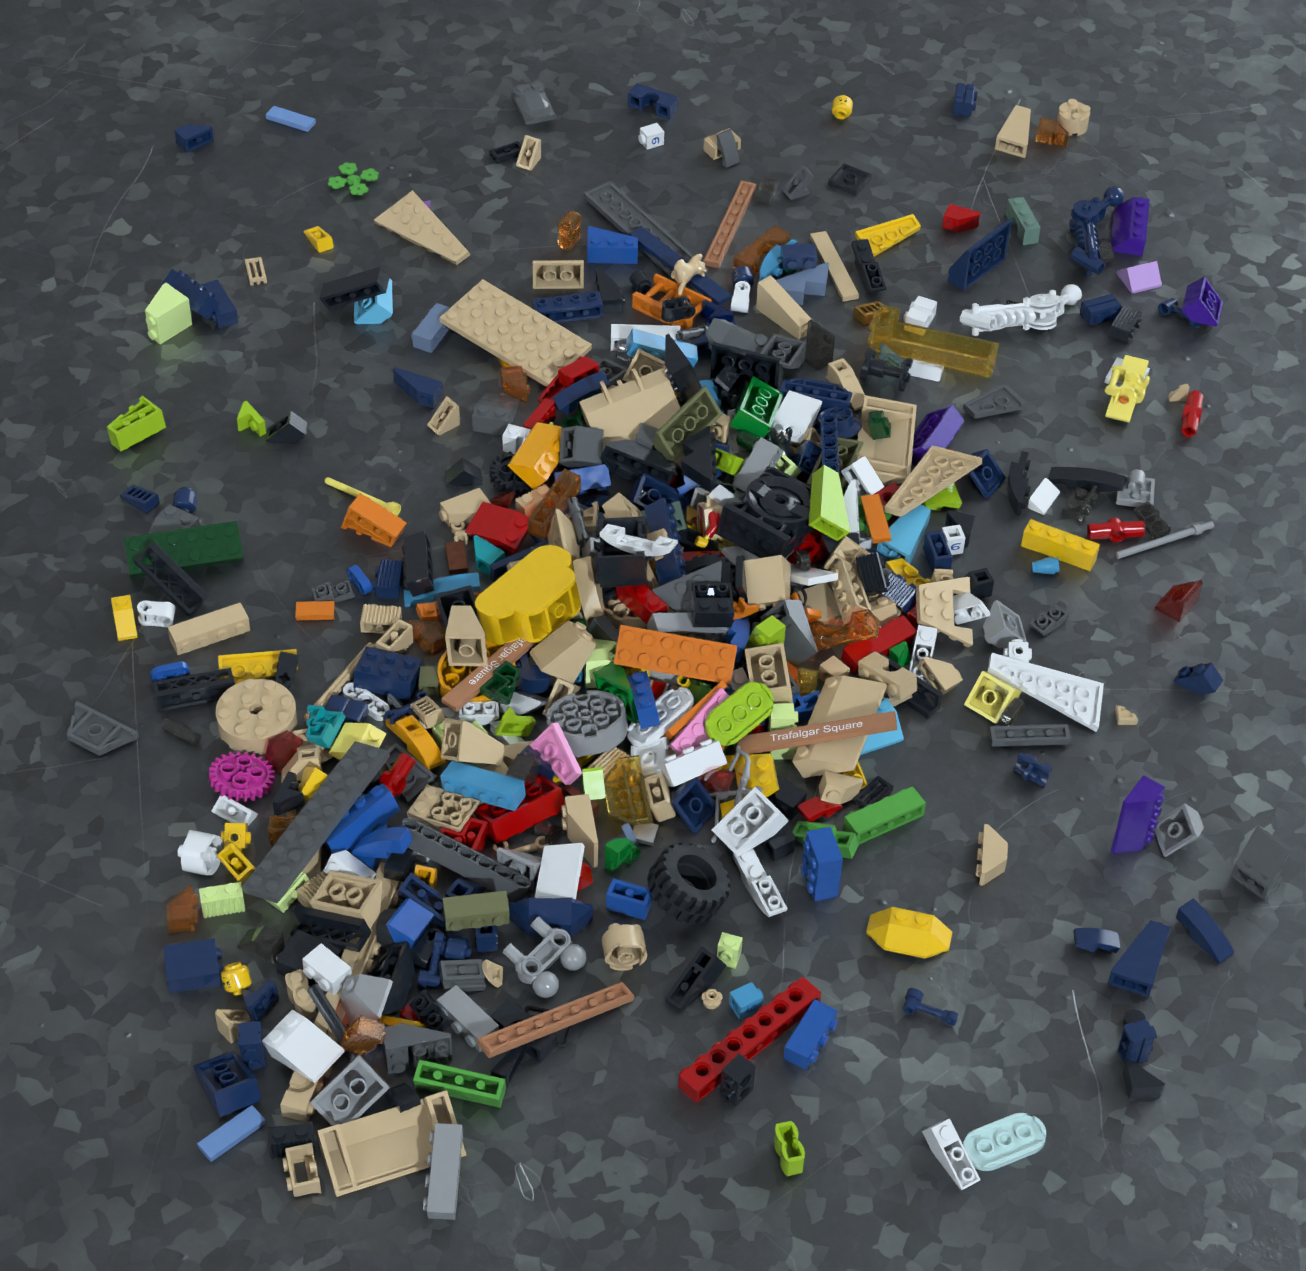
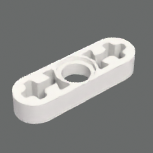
M354 682L347 683L343 687V696L349 700H371L372 702L368 704V715L377 721H385L384 713L390 710L386 702L366 689L354 688Z

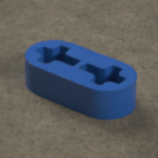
M356 564L346 569L350 581L362 595L372 592V585L369 579Z

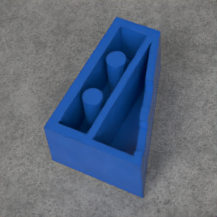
M588 226L587 263L637 264V237Z

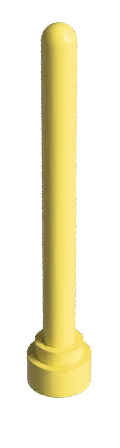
M327 477L325 479L327 485L357 497L361 493L369 497L395 516H398L401 511V505L396 502L386 503L332 478Z

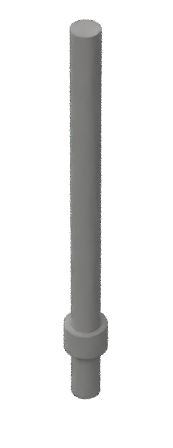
M1210 521L1204 524L1192 525L1188 529L1115 552V557L1120 559L1190 535L1202 534L1203 531L1214 528V523Z

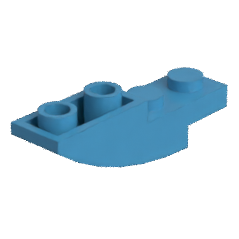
M791 239L785 245L797 244V241ZM778 244L764 258L760 269L759 282L770 275L774 279L781 276L783 272L780 257L781 246Z

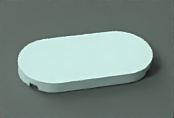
M1015 1113L972 1130L967 1134L963 1146L975 1169L991 1171L1040 1151L1045 1144L1046 1128L1042 1121L1035 1116H1028L1027 1113Z

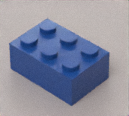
M831 827L807 831L806 840L803 841V865L800 866L801 875L803 878L806 877L807 891L809 894H812L814 901L838 897L843 858Z

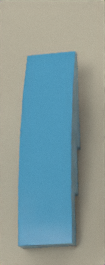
M479 572L435 579L434 591L415 597L412 596L410 590H403L405 607L435 602L434 595L471 585L473 592L480 591Z

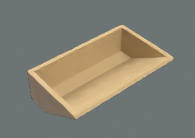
M633 368L631 371L634 380L624 384L621 380L616 381L618 386L607 390L605 383L600 381L602 393L579 402L588 427L604 430L603 451L606 444L626 439L635 442L641 423L659 430L680 409L663 368L639 377L636 369Z

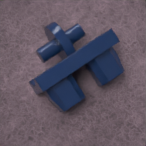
M1021 752L1018 755L1013 771L1021 774L1024 781L1027 782L1030 779L1044 787L1048 782L1052 766L1047 763H1040L1035 759V756L1029 753L1026 755Z

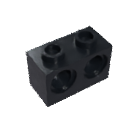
M740 1054L721 1070L720 1095L726 1102H731L735 1106L739 1105L753 1091L756 1069L754 1064Z

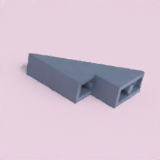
M829 262L820 264L815 269L809 268L776 281L798 305H803L805 294L825 296Z

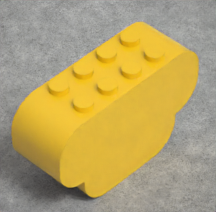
M545 545L534 549L478 595L475 600V607L486 640L496 645H505L507 642H513L519 638L532 643L541 642L580 611L581 602L571 555L567 550L555 545Z

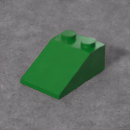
M610 663L593 672L597 690L609 692L616 697L618 696L624 703L627 720L635 724L638 723L632 690L624 668Z

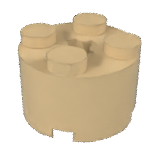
M1069 99L1068 102L1061 104L1056 121L1057 129L1068 136H1072V133H1077V136L1084 134L1088 128L1090 107L1078 102L1076 99Z
M614 923L608 927L609 930L602 936L606 964L608 963L610 968L618 971L631 970L633 965L639 963V966L642 965L647 959V950L641 926L638 924L620 925Z

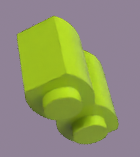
M792 1121L776 1124L774 1148L780 1156V1166L786 1176L802 1173L805 1151L803 1145L798 1140L796 1125Z

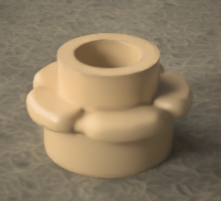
M708 989L707 992L702 993L701 999L706 1008L716 1009L721 1004L723 997L716 989Z

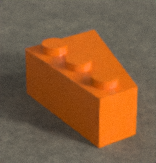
M360 493L349 506L341 528L345 530L351 528L356 530L358 535L364 533L371 536V540L392 547L402 535L407 523Z

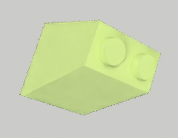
M164 283L145 310L148 336L159 344L164 343L192 325L189 298L169 284Z

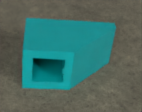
M477 535L474 536L476 569L490 577V565L505 559V552Z

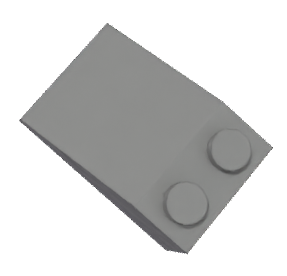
M359 1053L310 1103L332 1126L340 1125L358 1119L390 1088V1085Z

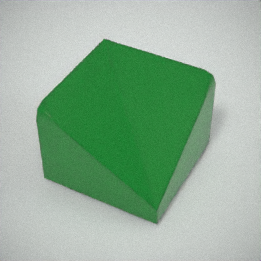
M906 641L895 645L889 651V658L902 667L911 663Z

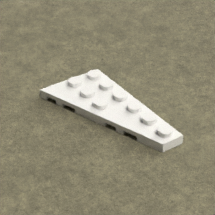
M991 653L987 672L1097 732L1104 683Z

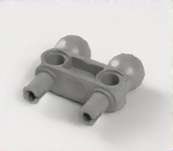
M538 916L530 926L544 938L543 941L528 956H524L512 943L502 953L516 965L515 971L520 981L532 985L533 991L539 997L549 998L557 993L559 980L554 973L546 970L560 957V962L564 968L576 971L586 963V952L580 945L572 944L573 942L567 931L558 928L552 929ZM554 940L559 941L561 945H557ZM526 967L532 968L534 972H529Z

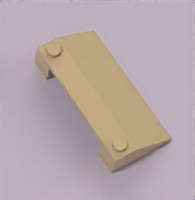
M864 395L860 410L862 428L858 432L857 441H863V446L857 460L865 456L884 486L890 485L893 482L895 484L903 483L911 472L917 405ZM883 410L884 416L888 417L889 423H891V437L873 440L868 426L869 412Z
M844 675L827 678L807 725L876 714L887 688L886 683ZM868 735L798 746L792 762L803 778L820 776L824 774V771L834 773L852 771L856 767Z
M447 1090L420 1099L421 1105L401 1113L395 1107L315 1132L336 1197L431 1167L427 1165L428 1153L433 1152V1145L430 1144V1131H435V1123L457 1124ZM463 1142L461 1157L466 1156Z

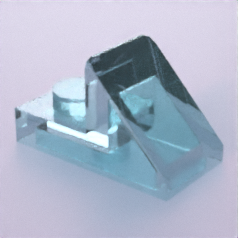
M884 343L880 344L879 359L887 361V365L903 368L905 360Z

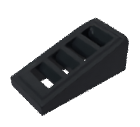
M525 1044L511 1049L490 1072L491 1076L505 1079L506 1088L509 1086L525 1056Z

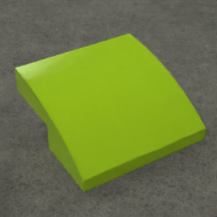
M952 483L923 502V506L936 511H940L943 506L959 509L962 505L955 483Z

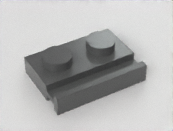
M482 959L439 962L438 966L441 984H443V993L448 992L456 985L463 992L485 990L486 984L482 970Z

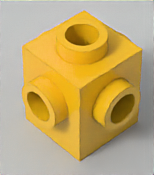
M225 823V831H221L224 848L229 843H233L242 852V848H247V844H251V832H248V823ZM235 834L238 835V840H237V841L234 840V835H235Z

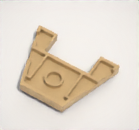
M970 577L921 584L916 587L917 623L926 627L937 628V633L942 632L948 635L949 639L958 640L969 648L973 645L972 629L954 626L953 593H970Z

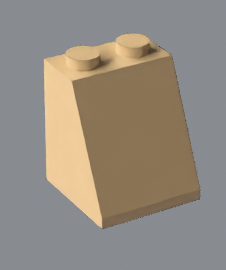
M782 555L744 561L748 604H758L760 606L759 611L766 610V607H774L784 599H790L791 565Z
M451 606L445 634L449 666H488L485 633L472 607Z
M567 621L530 651V655L542 672L574 683L596 647V643L592 639L593 636L587 632L585 625L580 622L573 623Z
M444 719L441 759L502 765V760L505 756L504 744L467 721Z

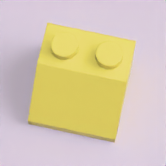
M982 671L964 705L998 724L1013 708L1022 691L989 672Z
M345 723L328 754L341 760L355 741L379 748L387 733L370 723Z

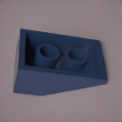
M643 473L635 481L628 500L640 511L645 510V506L662 498H665L668 503L680 501L683 514L685 515L691 497L679 494L678 490Z
M235 1050L193 1066L212 1107L220 1117L230 1115L238 1109L250 1107L254 1103L261 1101L256 1077Z

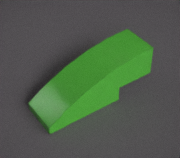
M797 821L792 832L796 841L803 844V841L806 840L807 831L831 827L842 857L853 859L859 846L856 833L837 831L835 825Z

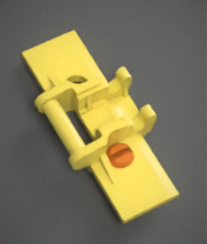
M1125 355L1122 366L1114 365L1112 367L1109 385L1105 388V392L1108 395H1112L1105 417L1130 423L1136 403H1141L1144 399L1145 390L1149 384V376H1146L1145 380H1143L1149 363L1148 360ZM1117 380L1124 382L1121 387L1116 386Z

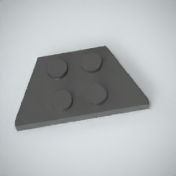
M722 561L710 564L652 590L676 612H691L692 582L721 583Z
M78 701L75 703V712L71 717V725L67 731V739L100 756L139 738L137 731Z

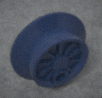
M834 406L821 411L817 416L818 423L813 427L821 437V415L827 412L834 413L837 417L838 437L847 439L856 435L861 430L862 422L853 416V411L850 408Z

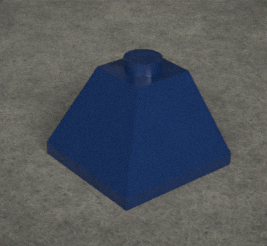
M985 449L971 454L972 456L982 458V464L970 471L969 475L984 498L987 499L1006 477L989 450Z
M697 777L677 785L670 792L671 804L693 834H696L715 813L716 803Z

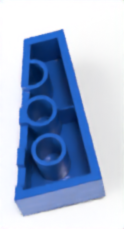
M381 784L380 786H375L369 793L355 801L323 843L330 854L348 849L352 851L357 845V841L372 833L376 825L382 826L400 810L391 791L384 784Z

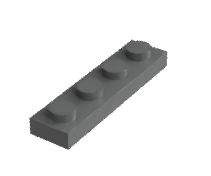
M1068 724L990 726L989 728L991 746L1067 745L1071 741Z

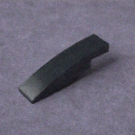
M1051 467L1048 480L1052 484L1067 483L1069 489L1086 488L1088 493L1123 491L1126 476L1091 468Z

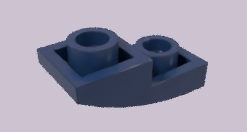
M1075 928L1073 930L1076 947L1094 952L1098 947L1113 953H1117L1120 949L1117 932L1099 928Z

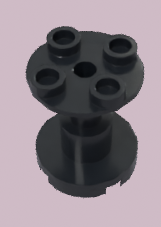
M868 348L864 356L866 359L861 367V382L868 383L871 375L880 378L887 375L899 378V391L904 392L906 384L910 380L911 373L908 372L912 367L913 359L907 357L903 368L887 365V361L876 358L875 349Z

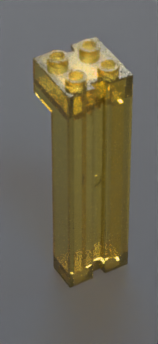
M880 304L878 311L875 310L873 315L874 322L871 321L869 326L871 334H869L867 344L870 345V348L875 349L877 354L904 360L909 357L915 360L942 365L945 369L991 378L998 357L1000 343L899 322L900 308Z

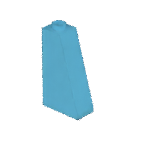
M920 504L904 516L899 517L889 527L891 541L877 543V551L891 560L903 558L910 564L929 524L931 510Z

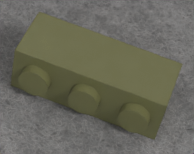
M506 891L443 898L446 931L510 924Z

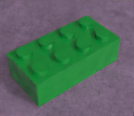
M753 376L741 395L730 426L738 432L747 430L764 439L772 426L783 393Z

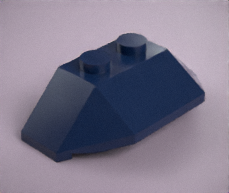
M806 378L783 380L780 388L783 398L786 397L789 391L822 401L818 414L824 409L834 406L849 407L853 394L838 384Z
M527 898L509 903V919L528 936L542 937L530 926L539 916L552 929H563L572 937L593 920V905L574 899Z

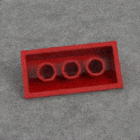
M539 775L524 783L526 796L515 811L483 803L477 806L473 813L477 819L488 822V836L498 844L515 834L524 832L525 829L533 825L540 824L550 816L559 814L562 811L561 805H565L561 788L543 775Z

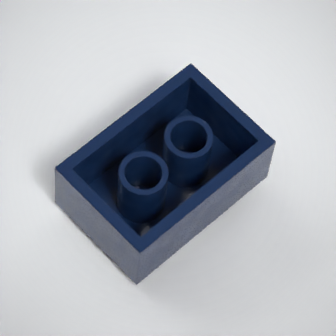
M366 646L354 669V688L366 689L369 692L386 696L392 694L396 698L410 701L419 682L422 659Z

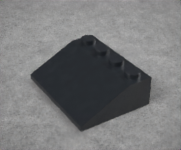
M668 333L665 335V366L668 370L665 373L670 382L673 381L671 386L675 393H679L677 398L680 404L684 405L702 386L690 361Z
M715 342L712 343L710 380L723 366L728 364L740 375L731 389H742L745 382L749 383L754 376L780 391L784 377L781 358Z

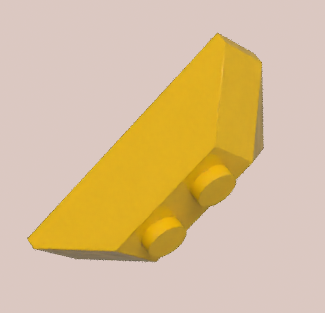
M890 907L871 914L866 934L883 950L924 959L949 951L952 931L934 915L897 907Z

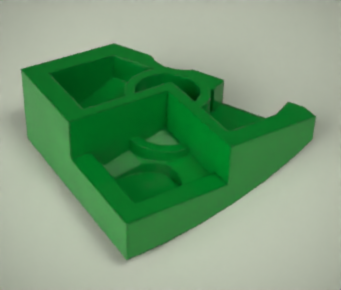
M628 838L614 839L605 844L604 870L611 874L623 862L631 865L642 855V851L637 849L638 847Z

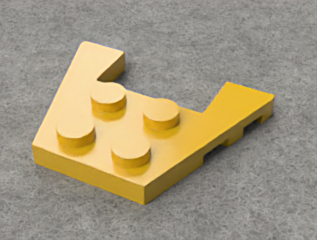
M771 754L749 755L751 761L750 779H748L746 789H753L759 786L763 789L761 793L767 798L779 790L774 759ZM735 755L725 756L727 764L714 769L716 775L727 772ZM739 755L732 769L735 770L738 786L745 768V758L742 755ZM735 799L720 804L722 818L734 808Z

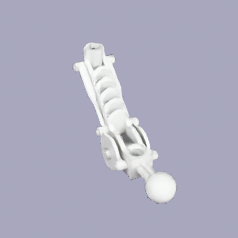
M1068 284L1061 290L1060 296L1056 295V290H1050L1048 294H1037L1030 298L1025 297L1023 298V303L984 306L974 303L972 304V310L965 309L962 311L960 322L963 325L972 327L973 336L979 335V332H991L1005 327L1023 325L1025 330H1029L1030 327L1038 330H1048L1057 325V317L1064 313V304H1077L1081 300L1082 292L1077 285Z

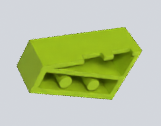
M144 396L139 398L140 402L135 406L131 405L128 408L129 411L124 416L122 414L119 415L107 426L111 444L120 451L126 450L130 446L166 428L162 410Z
M771 615L754 628L748 638L745 649L780 643L784 644L786 626ZM744 650L742 657L746 660V655H745V650Z

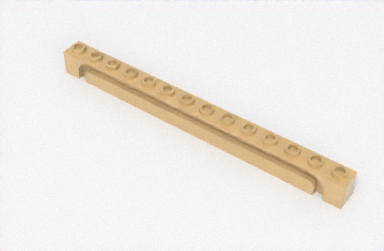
M382 862L375 875V880H380L383 883L380 913L386 909H394L395 905H399L401 898L398 896V889L403 884V882L384 878V866L386 863ZM377 919L370 928L372 933L360 952L347 949L343 952L341 960L351 967L352 977L358 974L367 975L368 972L373 970V959L375 955L379 954L381 944L376 936ZM360 937L351 939L349 942L356 944ZM343 988L334 996L327 991L326 997L346 1028L349 1022L340 998ZM319 1011L314 1025L339 1045V1041ZM332 1066L316 1083L294 1071L289 1089L286 1090L280 1104L282 1117L308 1122L310 1115H314L316 1111L310 1101L324 1088V1080L329 1078Z

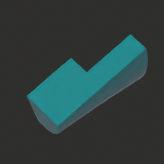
M308 705L309 719L306 721L308 726L306 731L307 740L318 746L330 748L346 716L343 712L326 711L323 706Z

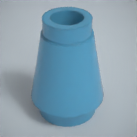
M1052 556L1032 562L1033 573L1055 575V573L1059 572L1058 557L1053 558Z

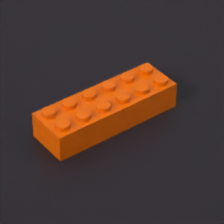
M620 625L614 664L718 683L723 680L725 684L731 685L737 645Z

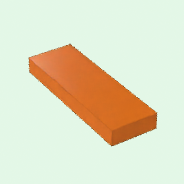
M879 494L861 496L860 501L872 544L891 541L890 531Z

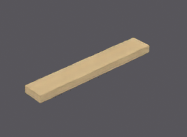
M827 232L811 233L810 239L815 244L822 263L829 262L828 274L842 301L859 299V293Z

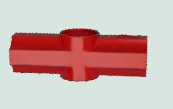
M1197 390L1189 392L1184 407L1181 433L1185 437L1196 435L1198 423L1200 422L1204 395Z
M1112 518L1106 523L1087 525L1088 539L1110 538L1112 542H1120L1125 537H1141L1145 534L1144 521L1122 522L1119 518Z
M400 753L391 769L381 775L379 786L384 784L391 791L393 797L396 794H401L406 786V778L416 764L415 759L408 754Z

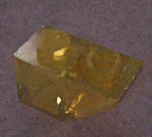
M799 667L797 684L800 687V691L797 693H800L801 697L817 691L820 669Z

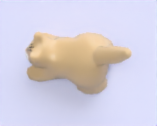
M702 254L693 256L688 263L680 259L674 265L671 278L680 284L678 295L682 294L686 283L694 275L699 274L705 277L704 272H707L705 263L700 261L703 257Z

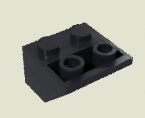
M692 582L691 615L693 627H732L734 606L731 583Z

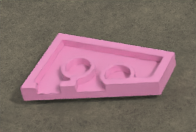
M552 723L530 744L533 750H537L541 754L540 757L544 761L549 762L554 773L565 785L572 784L582 774L559 723Z

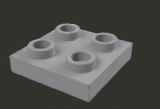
M1139 469L1132 470L1129 475H1124L1126 476L1123 491H1117L1116 505L1153 509L1155 479L1145 478V473Z

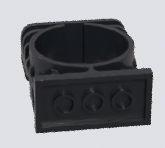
M769 467L758 479H755L748 485L741 502H733L732 504L727 502L723 506L716 534L759 558L778 555L786 558L793 549L801 546L805 542L807 535L815 529L809 526L811 486L775 467Z

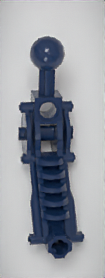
M1112 186L1107 188L1101 201L1098 197H1094L1090 201H1078L1071 210L1072 219L1069 221L1070 231L1076 235L1077 247L1070 254V259L1086 268V276H1091L1092 272L1099 275L1105 268L1106 263L1100 260L1101 254L1096 226L1098 222L1105 218L1107 207H1116L1123 202L1124 192L1120 187Z

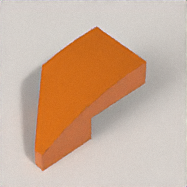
M740 597L738 603L733 602V620L758 612L760 606L758 604L750 605L745 603L744 598Z

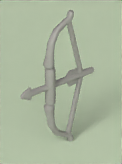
M739 745L736 746L737 752L718 791L709 793L711 798L716 797L715 826L719 823L720 800H726L728 796L736 795L735 807L744 798V794H748L752 790L746 789L748 779H750L751 761L749 754L741 750ZM741 754L745 758V768L738 790L730 791L729 788H724ZM756 786V788H757L760 792L763 791L762 788H760L759 786ZM715 833L711 838L712 843H715L719 838Z

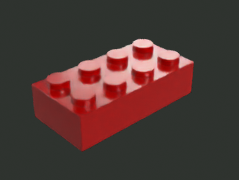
M545 398L524 422L523 428L532 429L537 422L549 424L556 418L555 401Z

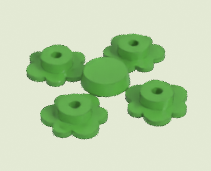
M345 162L339 166V170L342 174L350 176L346 179L341 178V176L330 177L328 186H332L333 189H339L344 187L347 182L352 195H363V193L368 192V187L364 183L360 184L361 179L367 182L375 181L378 179L379 172L370 168L363 170L359 177L358 175H353L357 171L356 164Z

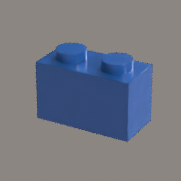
M613 878L606 894V909L646 920L652 906V892H649V889Z

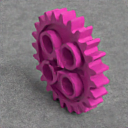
M237 751L235 755L229 752V756L222 754L221 759L216 758L215 762L211 763L208 781L211 782V787H215V792L221 791V797L228 795V800L235 797L237 802L240 798H243L244 802L247 801V798L255 801V796L262 798V794L267 795L268 790H272L275 771L272 770V765H268V760L262 761L263 756L256 758L255 753L250 756L247 751L244 754Z

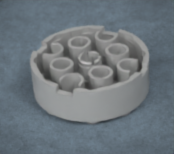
M588 690L587 694L575 696V693L569 694L553 703L546 714L547 727L552 723H559L575 757L609 752L624 740L628 732L626 710L623 701L618 696L616 697L614 694L605 691Z

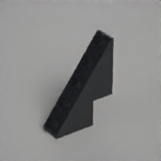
M707 426L681 442L684 453L681 465L685 476L711 493L718 486L716 477L718 476L716 467L715 432H711L710 426Z

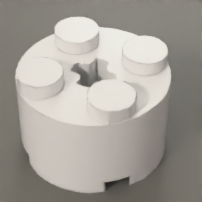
M189 830L184 844L178 848V857H181L182 870L201 875H213L221 862L217 858L219 851L223 850L221 837Z

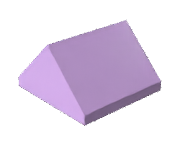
M1157 261L1116 271V274L1131 294L1162 286Z

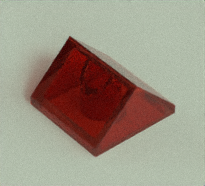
M1202 580L1173 585L1157 603L1155 609L1180 622L1197 603L1203 584Z

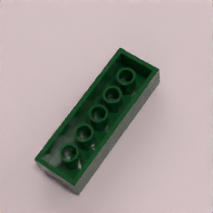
M237 521L124 538L130 579L147 576L134 562L146 552L148 546L153 542L182 570L243 561ZM148 557L141 561L146 567H153V562Z

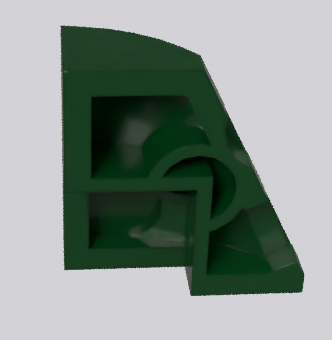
M507 660L504 661L493 671V677L480 687V693L495 702L509 705L521 670Z

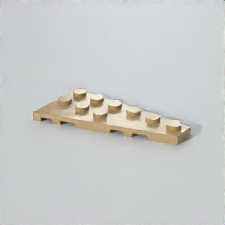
M413 190L374 219L375 224L399 234L402 238L420 247L427 248L432 253L439 254L442 258L456 265L470 256L469 251Z
M932 445L885 505V513L900 517L904 516L980 466L982 458Z

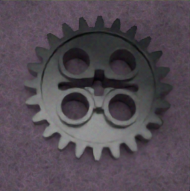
M509 451L508 455L502 453V457L497 456L496 460H493L492 464H490L489 477H491L490 482L494 483V487H499V492L505 490V495L512 493V497L515 494L522 497V494H528L531 490L534 491L508 466L515 454Z

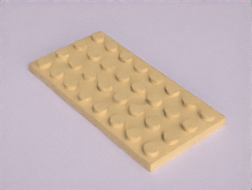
M483 279L440 317V323L546 387L558 374L559 369L575 362L580 356L584 357L592 349L591 343Z

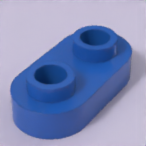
M175 662L158 666L150 672L152 683L190 675V669L186 662Z

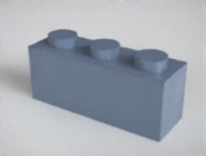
M436 303L432 309H429L426 317L420 321L419 326L411 334L413 347L430 353L433 352L450 329L440 323V317L451 307Z

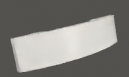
M607 524L600 532V537L606 542L632 554H637V551H644L645 556L665 555L670 553L678 544V540L662 536L656 541L626 535L624 527Z

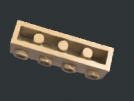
M841 559L830 570L831 572L838 573V580L831 581L830 583L842 616V621L848 626L852 625L859 629L872 611L856 565Z

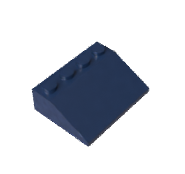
M1010 219L967 249L949 268L948 281L964 291L1006 260L1012 221Z

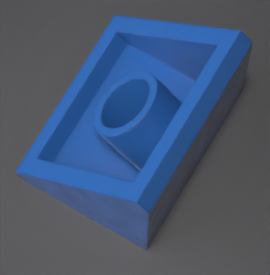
M406 898L386 923V926L394 943L407 941L410 944V949H412L428 929L434 914L410 898Z

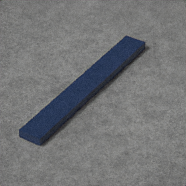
M643 227L629 233V236L638 238V245L670 270H674V265L680 259L688 263L687 260ZM696 274L688 282L705 297L710 298L717 306L731 300V294L706 275L702 277Z

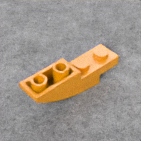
M403 715L395 724H390V718L385 720L386 726L407 744V751L427 769L430 770L446 763L445 759H441V751L431 735L413 715L408 717Z

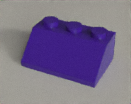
M1205 276L1187 286L1182 312L1191 322L1216 327L1219 324L1223 301Z

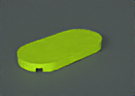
M749 682L741 686L707 715L705 731L708 738L712 741H719L721 746H729L738 742L772 713L774 702L772 691L765 684Z

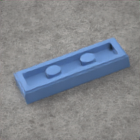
M273 106L266 114V119L306 132L316 124L315 118L277 106Z
M251 1105L198 1142L197 1146L209 1161L212 1162L265 1125L266 1121Z

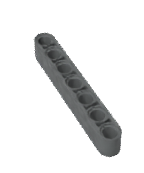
M404 818L400 827H408L412 837V842L408 848L494 892L506 891L507 899L517 902L525 898L531 885V881L526 876L415 819Z

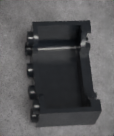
M645 516L599 519V526H596V538L600 537V532L607 524L624 527L626 535L647 539ZM600 537V542H597V556H594L596 584H600V588L647 585V556H645V552L637 551V554L628 553L614 547Z

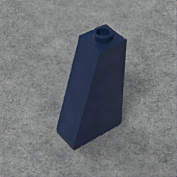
M1150 920L1112 968L1108 984L1149 997L1171 927Z

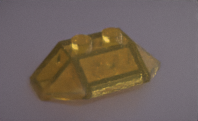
M639 755L618 758L616 764L604 778L605 800L609 817L629 823L632 826L653 823Z

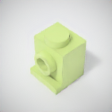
M722 932L718 943L717 957L727 967L736 969L742 952L743 937Z

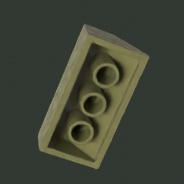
M703 386L655 433L653 445L667 460L676 461L683 454L681 442L705 427L711 426L723 415L706 386Z
M838 437L839 477L842 490L847 480L841 470L856 462L862 449L863 441ZM822 451L807 481L809 486H812V474L822 467Z

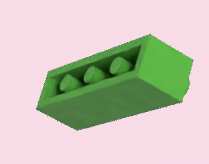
M913 786L908 789H902L890 797H884L881 801L868 804L863 809L847 814L844 817L843 830L856 833L859 844H862L924 816L926 802Z
M419 1060L413 1079L415 1089L432 1093L447 1090L450 1097L498 1108L502 1106L506 1091L505 1079L424 1060Z

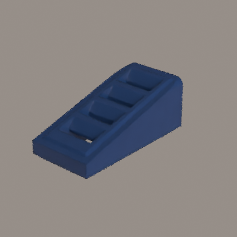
M136 485L130 486L120 494L122 499L146 514L160 504L158 494Z

